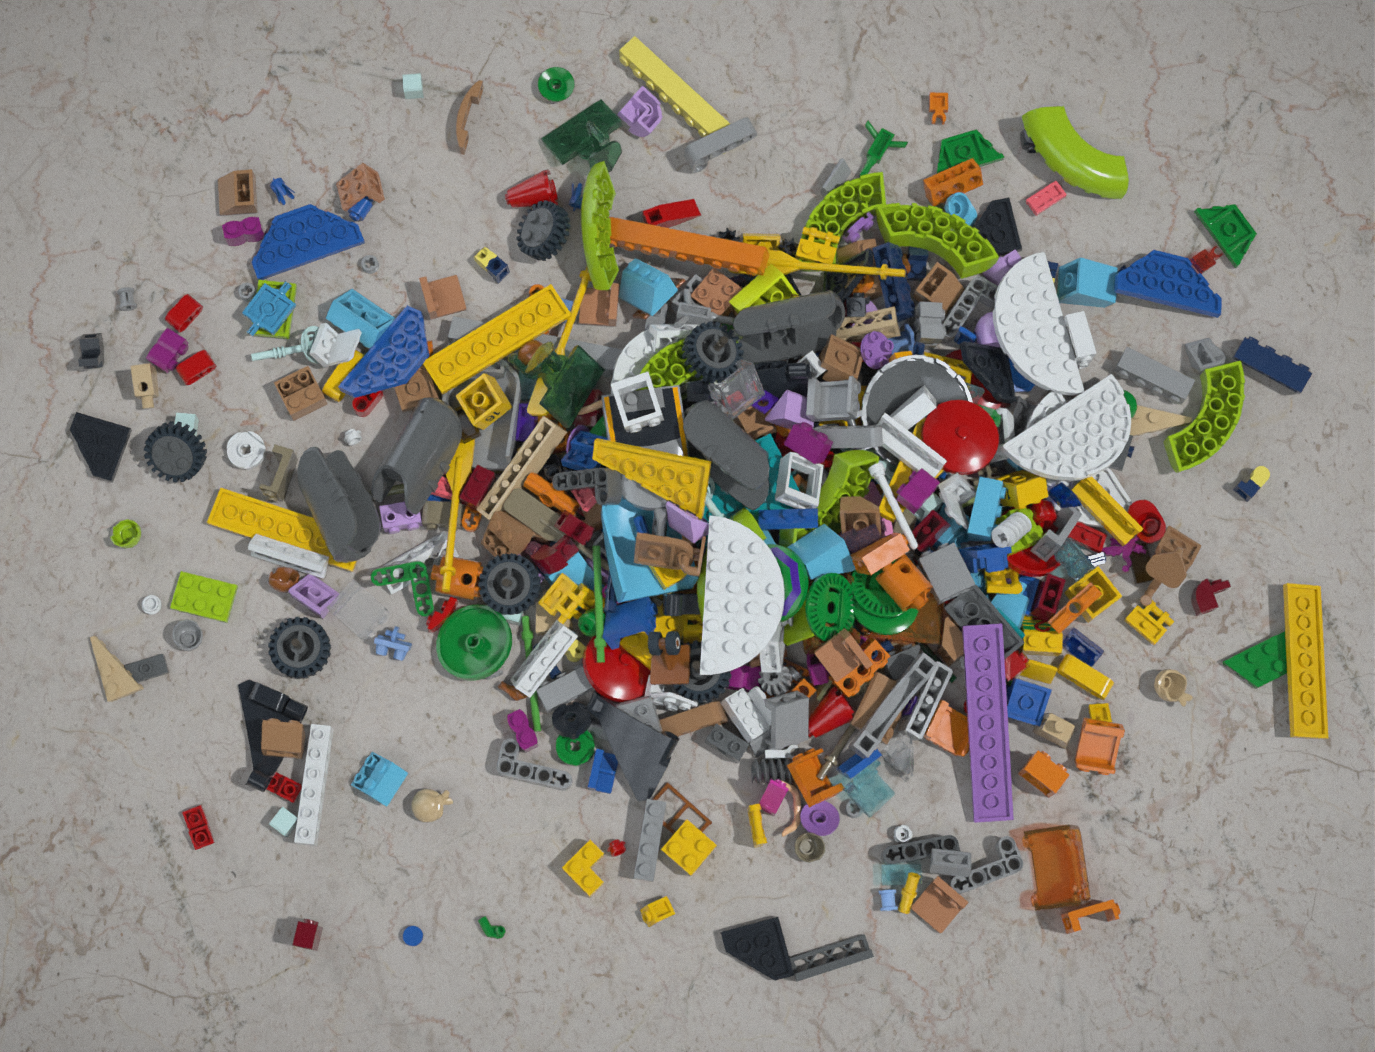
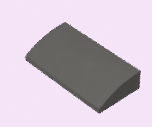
M976 584L973 589L956 596L943 607L961 629L965 625L1002 623L1004 660L1025 643Z

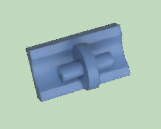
M396 626L393 631L386 630V636L378 635L374 640L376 654L386 656L388 648H394L393 658L401 661L405 659L413 643L402 641L405 639V634L399 633L400 627Z

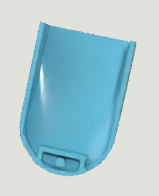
M623 498L618 505H602L601 508L606 555L617 602L692 589L698 580V576L687 574L683 580L664 590L648 565L634 563L637 530L633 519L643 515L649 533L652 535L654 511L636 508ZM667 523L666 536L682 540V535Z

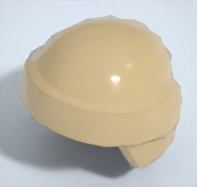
M1165 669L1156 676L1154 688L1161 699L1169 702H1180L1185 707L1186 701H1191L1193 698L1185 693L1187 679L1184 674L1177 670Z
M433 789L418 791L413 797L411 804L414 816L422 822H434L440 819L444 811V805L453 804V800L449 798V791L445 790L442 794L437 793Z

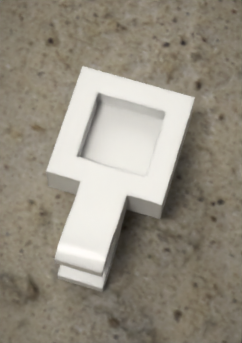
M790 745L787 750H775L772 747H768V750L764 752V759L769 760L772 758L777 760L780 758V760L788 758L792 760L795 756H792L790 751L798 749V746Z

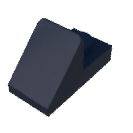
M908 246V261L911 269L909 274H907V280H924L927 272L928 250Z

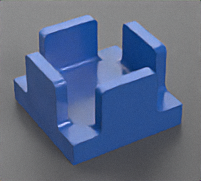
M995 543L958 549L969 573H977V569L985 568L986 572L1004 570L1008 568L1007 554L1012 553L1011 547L999 548Z
M1013 678L1012 685H1006L1008 717L1040 727L1052 689L1019 678Z

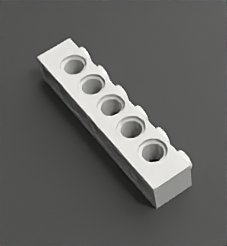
M311 724L294 843L298 845L317 847L334 731L331 726Z

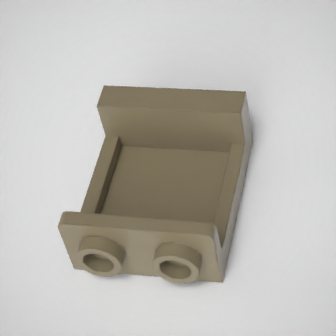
M274 444L272 452L277 461L280 462L272 486L260 484L259 488L267 500L277 503V500L283 502L298 458L292 449Z

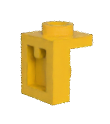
M1108 703L1089 704L1090 719L1112 722Z
M667 896L640 909L642 919L648 927L676 914Z

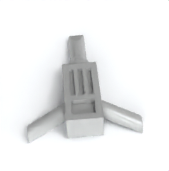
M683 289L684 303H679L677 322L674 323L675 327L680 328L685 323L700 325L705 322L707 324L709 321L728 325L733 324L734 318L717 315L711 312L709 307L693 305L690 290Z

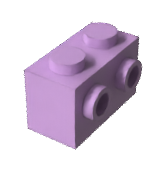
M405 502L379 506L385 533L396 534L402 529L411 531L419 529V526H423L421 511L418 514H411L407 510Z

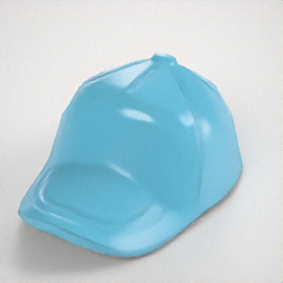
M958 192L947 198L944 204L945 212L966 220V224L972 227L976 222L977 212L964 193Z

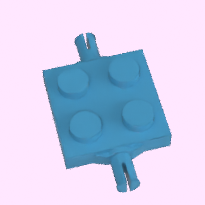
M285 281L279 290L271 288L264 283L242 312L245 317L253 322L247 331L249 335L253 337L259 328L275 335L296 307V304L285 295L290 287H292L289 283Z

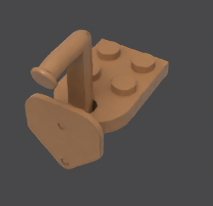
M1169 525L1155 549V554L1146 565L1147 573L1154 579L1141 597V604L1144 606L1151 604L1152 597L1161 583L1169 588L1179 587L1186 578V572L1192 566L1202 545Z
M637 532L634 563L674 570L681 569L685 574L699 577L706 536L702 538L701 549L693 548V542L683 535L682 540L667 536L663 537ZM693 561H699L698 567L691 566Z

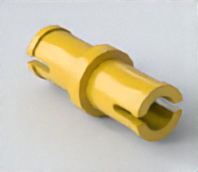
M908 873L905 887L901 890L902 897L898 907V911L901 913H910L913 899L917 896L916 889L921 877L917 873Z

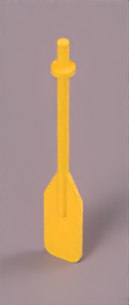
M768 250L770 256L766 265L767 268L772 264L784 275L803 269L880 275L881 279L886 280L887 276L905 277L906 273L904 269L888 268L887 264H882L881 268L801 262L783 251ZM729 270V272H731V273H733V274H746V275H749V274H747L746 272H743V271L732 272V271Z
M587 266L579 274L582 280L570 311L572 317L567 319L558 347L541 368L527 407V412L531 416H546L552 409L566 370L565 347L588 283L591 282Z
M461 438L456 453L449 464L450 469L446 474L452 490L445 565L440 568V574L443 575V592H450L451 576L456 574V569L452 565L460 492L472 473L475 439L464 444Z

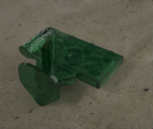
M600 99L541 138V140L562 165L579 156L582 159L588 160L590 169L595 164L605 161L608 172H611L622 153V149L618 141L610 140L609 134L623 126V124L606 103Z
M551 341L544 343L535 351L527 366L515 353L508 357V362L512 363L526 378L537 379L542 377L543 383L548 390L539 404L565 428L572 425L605 371L579 345L574 346L569 356L566 357L554 351V344Z

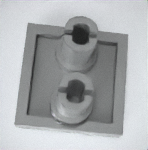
M651 695L614 704L630 716L661 733L663 732Z

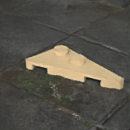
M1137 405L1136 414L1131 419L1130 435L1140 436L1145 433L1158 432L1175 426H1184L1191 423L1192 418Z
M96 636L90 637L108 702H113L144 690L143 686L134 680L130 671L124 668L122 662L109 652L102 640H99Z

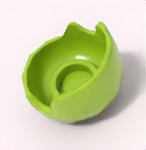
M129 519L122 520L113 527V535L110 536V539L118 547L124 549L133 548L140 541L141 527L135 521Z

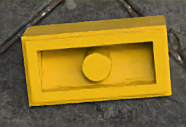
M743 233V243L763 246L767 250L780 251L777 248L780 245V234Z
M1029 659L1027 663L1030 667L1019 675L1051 684L1058 668Z

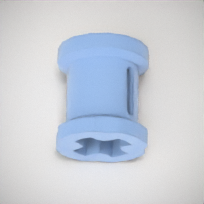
M895 889L879 891L882 902L880 911L898 910V906L895 904Z

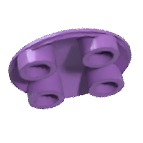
M869 332L862 339L860 346L861 356L869 367L881 369L889 363L894 344L880 332Z

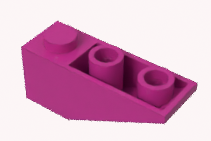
M778 779L775 781L770 780L759 802L761 810L775 816L789 790L785 787L786 783Z

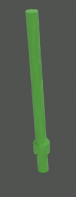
M593 546L596 620L594 647L597 650V663H605L604 647H606V641L603 639L601 547Z
M522 616L523 632H521V637L524 641L525 657L527 658L533 651V631L530 630L529 616ZM535 691L530 697L533 731L540 732L537 691Z

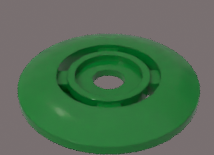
M855 569L851 578L852 593L855 601L862 609L872 615L885 618L905 613L889 594L879 587L876 577L883 572L882 569L871 575L869 589H866V579L869 575L857 573Z
M837 573L821 575L813 582L807 594L805 611L808 625L813 634L825 642L829 641L844 628L849 632L855 620L853 610H855L856 601L853 597L852 586L842 575ZM829 588L834 589L837 593L829 592ZM829 602H832L834 605L832 613H829L827 609ZM834 623V625L830 627L826 626L825 624Z
M871 575L866 579V589H869ZM857 602L855 610H853L855 618L864 628L879 635H894L903 632L912 625L918 614L917 609L910 608L899 616L878 617L862 609Z

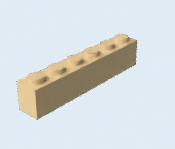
M543 416L476 510L488 520H491L495 511H506L504 503L512 491L517 488L524 491L527 489L524 487L527 476L531 472L538 474L567 432Z

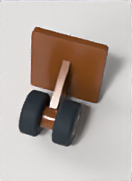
M669 631L666 637H663L661 632H651L648 637V649L652 655L650 683L652 685L689 684L691 646L681 645L680 635L677 631Z

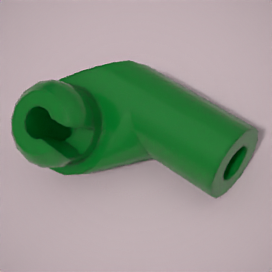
M487 916L478 920L487 937L495 939L504 937L506 930L503 926L491 925Z

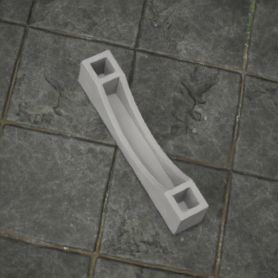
M924 652L917 655L848 747L862 759L869 758L898 714L929 679L939 664Z

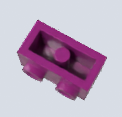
M806 422L794 424L784 445L813 464L824 462L833 441L829 440L826 434L812 429V425Z

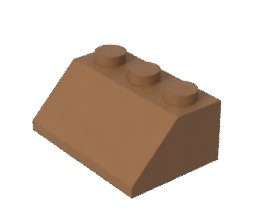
M876 240L855 241L837 249L838 263L840 264L868 248L872 250V248L877 247ZM873 254V265H872V267H876V263H875V259H874V254ZM871 275L874 278V284L870 290L864 293V296H870V300H875L882 297L883 293L879 276Z
M861 496L841 497L840 519L842 538L845 540L851 555L882 539L880 509L877 505Z
M875 672L851 725L860 731L897 682ZM904 708L893 721L880 743L888 744L898 721L902 717Z

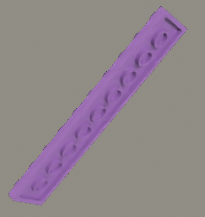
M1002 623L962 626L973 822L1014 820Z

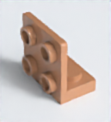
M364 163L353 169L336 184L344 211L350 209L365 196L378 203L385 199L378 172Z
M713 268L691 294V298L702 306L711 308V312L728 317L734 310L729 301L743 288Z
M457 275L431 282L427 281L426 276L419 278L430 320L466 310Z
M612 283L609 290L586 288L580 305L579 324L616 326L619 296L618 283Z
M845 628L814 651V654L836 682L861 664L866 669L873 665Z
M937 876L911 906V910L941 934L969 902Z

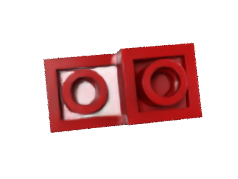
M450 596L448 601H444L441 608L443 613L435 611L433 615L428 617L426 625L430 633H434L442 627L446 619L453 614L459 603L456 598Z
M276 772L266 790L294 803L302 789V785Z
M202 804L182 812L195 850L215 843Z

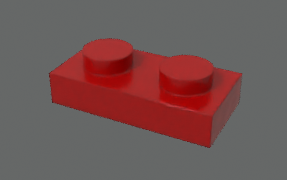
M1077 522L1066 539L1096 553H1100L1107 535Z

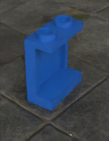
M647 596L616 606V613L606 612L603 639L612 650L619 648L620 638L636 633L645 632L649 637V634L654 632L656 628V614H658L656 604Z

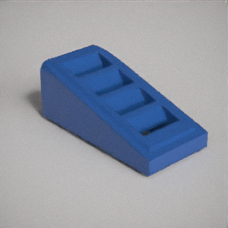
M960 326L954 342L959 345L964 341L975 343L977 336Z

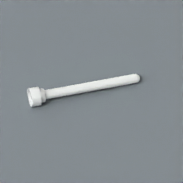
M880 462L872 465L868 469L871 476L878 480L910 547L916 549L918 544L885 478L886 469L883 463Z

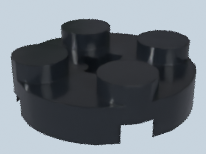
M572 702L573 705L567 706L565 703L553 712L552 724L557 734L574 740L589 729L592 723L590 712L584 704L579 702ZM575 718V720L572 722L568 721V719Z

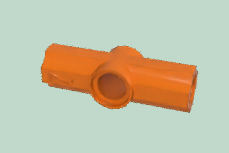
M534 472L527 476L524 487L538 495L540 501L545 506H554L562 512L565 510L572 515L576 514L580 507L577 500L564 491L554 489L552 482L546 481Z
M1090 582L1056 613L1048 623L1060 634L1092 605L1102 593ZM1072 603L1080 605L1081 610L1078 613H1072L1069 610V606Z

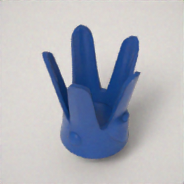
M273 178L270 188L276 194L279 203L281 201L283 205L286 204L283 197L285 195H288L291 199L295 198L291 193L295 192L285 184L282 178Z
M572 183V195L569 205L574 208L573 211L581 209L582 183H579L575 189L574 183Z

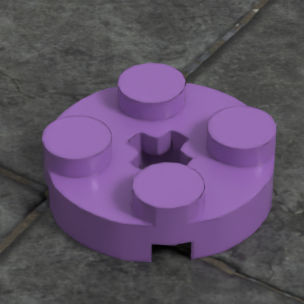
M870 212L867 213L868 217L866 219L864 217L860 218L847 231L849 233L847 237L845 235L842 236L846 243L857 241L861 237L859 234L864 229L868 231L875 224L872 221L874 216Z

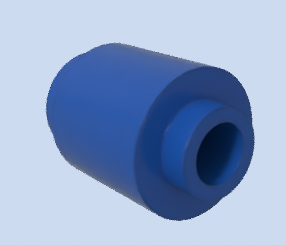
M365 196L347 210L349 217L356 222L359 220L363 221L373 206V199Z

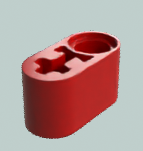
M186 294L167 313L165 321L181 333L198 317L203 310V306L191 295Z
M201 350L180 363L175 370L185 385H191L216 368V364L206 350Z
M383 391L354 398L352 406L355 413L359 417L368 416L382 399ZM361 403L367 404L363 410L357 409Z

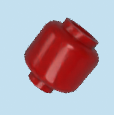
M1041 499L1040 503L1033 504L1030 507L1035 524L1041 526L1042 529L1049 528L1055 523L1057 515L1054 504L1051 501Z

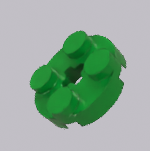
M588 730L574 740L561 735L557 737V755L567 765L575 767L583 765L594 754L595 744ZM578 741L580 743V750L572 751L571 742L576 743Z

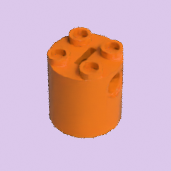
M905 554L897 558L896 563L886 565L882 569L883 572L876 577L877 582L903 612L910 608L919 610L929 601L926 595L933 588L932 584Z
M443 555L440 565H433L431 580H436V593L475 600L476 597L480 598L479 582L481 578L479 577L483 572L482 562L453 556L452 567L456 569V574L451 576L450 592L442 591L443 575L440 574V568L445 565L446 555ZM470 574L472 576V582L469 585H467L465 583V577Z

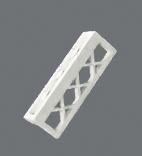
M674 324L650 325L649 332L654 336L653 352L658 353L661 349L675 343L681 337L687 338L691 331L699 325L684 324L680 328L675 327ZM660 338H667L670 341L664 347H659Z
M884 413L877 425L882 426L883 447L913 471L916 470L918 472L923 468L935 478L947 461L888 414Z
M443 531L382 567L411 561H421L424 563L430 557L435 560L432 565L426 566L427 573L429 574L432 572L434 564L440 565L443 557L440 555L442 550L447 547L448 535ZM454 548V555H453V556H454V557H459V555H458L456 549ZM417 564L415 565V568H418L416 574L417 578L420 579V571L423 567H419ZM396 568L393 571L394 577L402 578L404 575L402 568ZM390 569L386 570L387 574L382 575L380 573L382 578L388 577V581L391 580ZM411 581L400 582L394 587L389 584L387 587L391 594H394L410 585Z
M255 534L249 542L248 550H251V556L323 579L326 576L328 556Z
M556 620L510 679L514 687L528 697H531L578 635Z

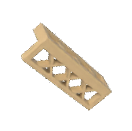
M895 307L867 312L864 317H845L841 327L837 330L836 337L851 343L862 342L863 337L873 331L884 334L887 339L900 336ZM892 314L891 320H882L884 315ZM871 318L873 320L871 324H863L866 319ZM852 322L855 324L852 328H845L847 323Z

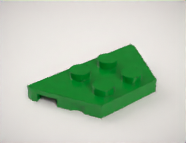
M975 129L941 140L936 174L972 158L979 167L1004 160V155L997 152L992 147L993 144L984 139L983 135Z
M1236 204L1224 207L1212 206V208L1195 209L1194 213L1236 269L1257 235L1253 227Z
M1285 631L1223 661V665L1231 668L1239 677L1246 679L1256 689L1287 674Z

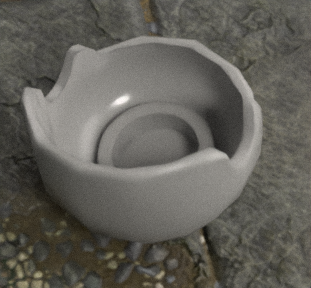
M185 619L179 621L174 626L173 641L179 649L192 651L197 649L202 643L203 633L197 622Z

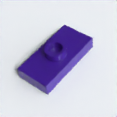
M519 403L515 436L517 442H525L537 426L538 416H531L527 412V403Z

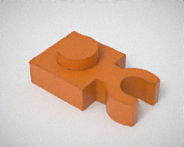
M930 92L929 112H934L931 119L932 124H935L936 118H941L942 125L945 124L946 115L944 113L948 112V93Z

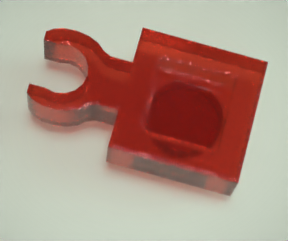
M1214 246L1209 253L1204 249L1190 259L1199 273L1203 274L1216 264L1215 260H1218L1223 255V253L1219 255L1214 253L1218 248L1217 246Z

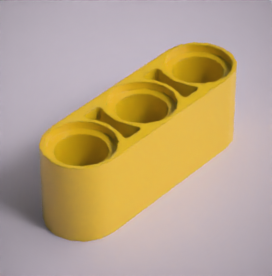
M355 350L354 357L350 361L338 364L325 383L322 393L340 402L346 394L341 392L338 386L365 355Z
M1065 654L1057 669L1058 674L1101 700L1106 699L1114 685L1110 678L1070 654Z

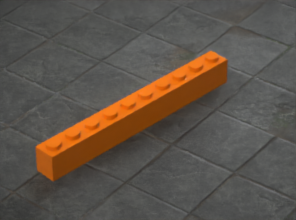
M609 217L611 219L612 235L610 236L609 246L613 248L622 247L627 251L638 250L646 255H651V253L658 254L662 258L673 257L681 262H686V260L693 261L697 265L708 264L716 269H721V267L728 268L732 272L743 271L752 276H757V274L764 275L770 256L767 248L763 246Z

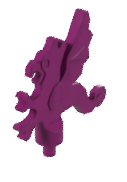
M1136 535L1134 539H1131L1124 546L1115 538H1110V541H1112L1110 542L1111 547H1105L1101 552L1105 553L1106 556L1111 555L1112 557L1122 554L1123 560L1127 563V565L1122 567V571L1128 572L1132 565V561L1129 558L1131 552L1133 551L1138 554L1142 552L1145 554L1146 550L1143 549V546L1135 543L1137 540H1140Z

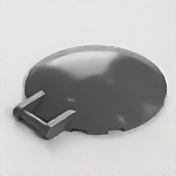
M908 355L887 363L872 377L865 390L862 407L857 412V417H860L863 426L877 425L884 413L890 416L924 385L935 397L936 406L950 400L972 402L964 380L948 364L925 355ZM855 419L845 420L848 426H856ZM916 424L908 429V431L913 433ZM883 446L873 447L883 459L892 465L898 466L900 460ZM872 447L853 448V450H865Z

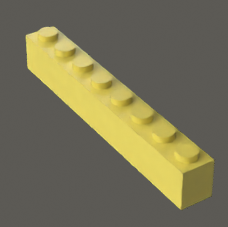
M636 36L619 50L620 62L626 67L629 66L637 78H642L650 90H655L663 102H668L677 115L681 114L690 127L694 126L702 138L730 125L723 116Z

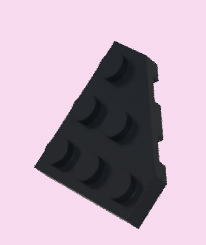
M1010 198L991 201L974 227L979 230L978 233L985 240L987 239L998 256L1009 254L1014 250L1021 252L1022 245Z
M868 248L838 265L872 267L874 252ZM825 271L822 292L832 290L844 303L846 297L851 294L865 274Z
M967 341L962 342L960 349L963 363L991 395L999 402L1011 404L1015 402L1016 395L1009 356L1004 354L1002 348Z
M76 412L70 431L92 475L95 478L113 483L132 429Z
M779 917L720 932L725 952L774 981L794 976Z

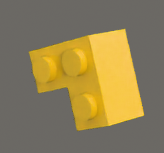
M589 840L562 867V870L589 897L604 884L591 869L604 857V853Z

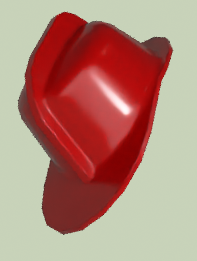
M1148 500L1133 502L1127 513L1143 528L1137 536L1146 543L1159 541L1166 532V524L1158 509Z

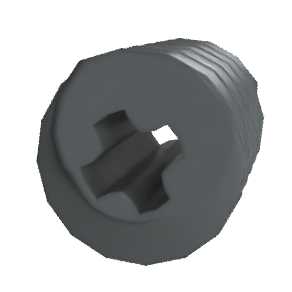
M772 758L769 759L768 764H766L765 759H761L760 764H758L757 759H753L751 765L752 784L754 778L757 779L758 784L761 783L762 778L765 779L766 784L769 783L770 778L773 781L780 778L784 782L788 778L789 783H792V775L787 767L790 764L788 758H785L783 764L780 758L776 760L775 764Z

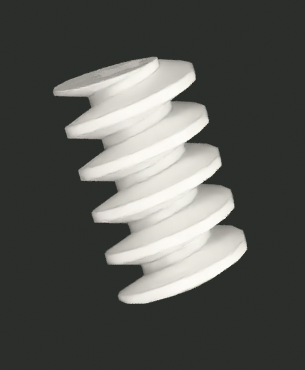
M1016 512L1011 514L993 529V542L999 548L1011 547L1031 530V521L1023 513Z

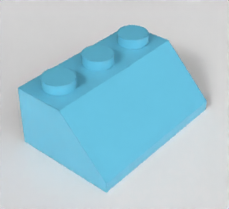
M635 258L622 272L619 298L653 316L678 289L669 275Z
M354 289L333 300L326 319L334 326L339 327L345 332L359 329L362 332L359 342L369 349L396 319Z
M980 477L967 532L969 541L992 540V531L998 526L995 524L996 518H1000L1002 506H999L1000 500L1004 499L1006 494L1003 481Z

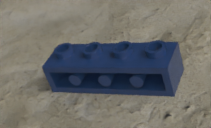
M887 242L872 248L877 268H881L882 264H887L888 268L904 269L906 271L901 258L902 250L898 245ZM907 271L905 277L887 276L886 280L881 279V276L878 275L886 308L895 307L897 322L915 317V305L910 296L911 288L906 279ZM892 314L888 315L890 320L892 319Z
M1251 336L1243 338L1232 357L1234 360L1241 361L1247 367L1298 394L1302 393L1312 375L1309 367L1301 363L1299 365L1293 363V359L1283 354L1280 356L1276 354V350L1268 345L1265 347L1259 345V341Z

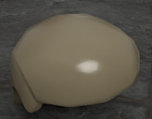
M806 832L795 840L794 851L799 859L809 863L823 857L825 842L819 835Z

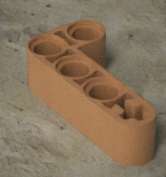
M718 701L659 720L663 732L669 731L678 737L708 726L714 727L716 723L722 725L729 722L725 709L721 702Z

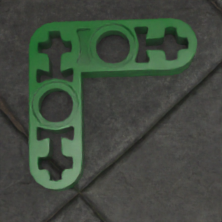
M411 561L376 568L371 572L370 579L377 586L411 581L417 613L421 616H429L433 612L434 606L426 565L423 562ZM418 564L419 567H423V570L420 571L421 578L425 576V580L419 579L414 582V578H418L416 572H412V569H415V565ZM396 568L403 569L404 575L402 578L397 579L393 576V571ZM390 569L389 574L392 580L388 581V577H383L381 582L374 579V576H377V572L384 575L387 574L386 570ZM419 583H423L427 587L426 592L423 594L416 592V586ZM429 596L428 599L425 598V603L430 605V608H427V612L419 610V607L422 606V600L417 601V597Z

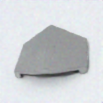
M1210 338L1185 344L1191 367L1203 371L1225 364V354L1212 343Z

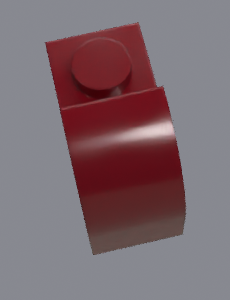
M565 510L554 525V527L582 545H585L591 539L592 532L594 531V528Z
M564 535L552 547L544 545L530 558L541 572L553 574L568 565L567 561L579 549L568 535Z
M1207 578L1195 587L1191 595V603L1196 616L1215 611L1219 607L1215 594L1227 591L1231 587L1229 580L1222 582V579L1211 582L1210 585Z

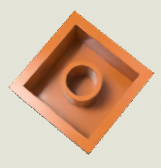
M1036 751L1030 756L1018 774L1050 798L1057 793L1069 777V774L1063 765L1059 763L1056 765L1051 761V756L1046 752Z

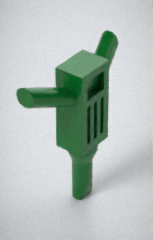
M868 120L865 128L874 138V142L867 152L866 164L859 177L868 174L876 163L879 164L889 147L906 148L908 142L893 141L895 134L884 128H881L878 133Z

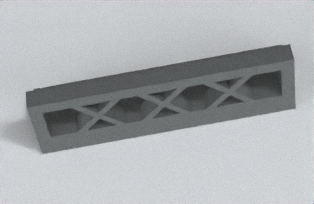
M864 934L792 957L790 961L796 982L874 956ZM862 940L865 948L864 952L856 953L851 950L854 942ZM841 947L847 950L844 958L837 959L832 956L835 948ZM822 953L828 956L825 964L818 965L813 962L816 954ZM813 955L811 960L806 958ZM803 959L809 962L805 971L798 972L794 961ZM811 964L816 966L814 968L809 969Z

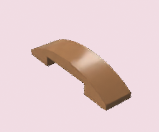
M478 80L470 88L458 111L456 134L459 150L463 155H465L469 141V133L467 130H464L472 103L478 105L480 103L484 89L482 80Z

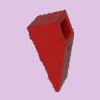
M694 199L660 204L643 211V221L645 224L670 228L701 216Z

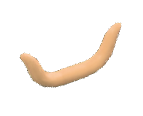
M602 399L576 410L574 415H582L602 408Z
M786 783L785 787L789 789L788 791L793 796L794 819L792 824L784 829L782 837L795 831L800 825L801 796L797 788Z

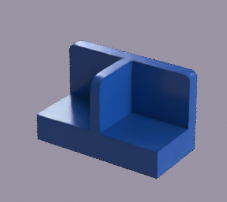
M596 749L588 784L589 790L611 794L618 761L614 754Z

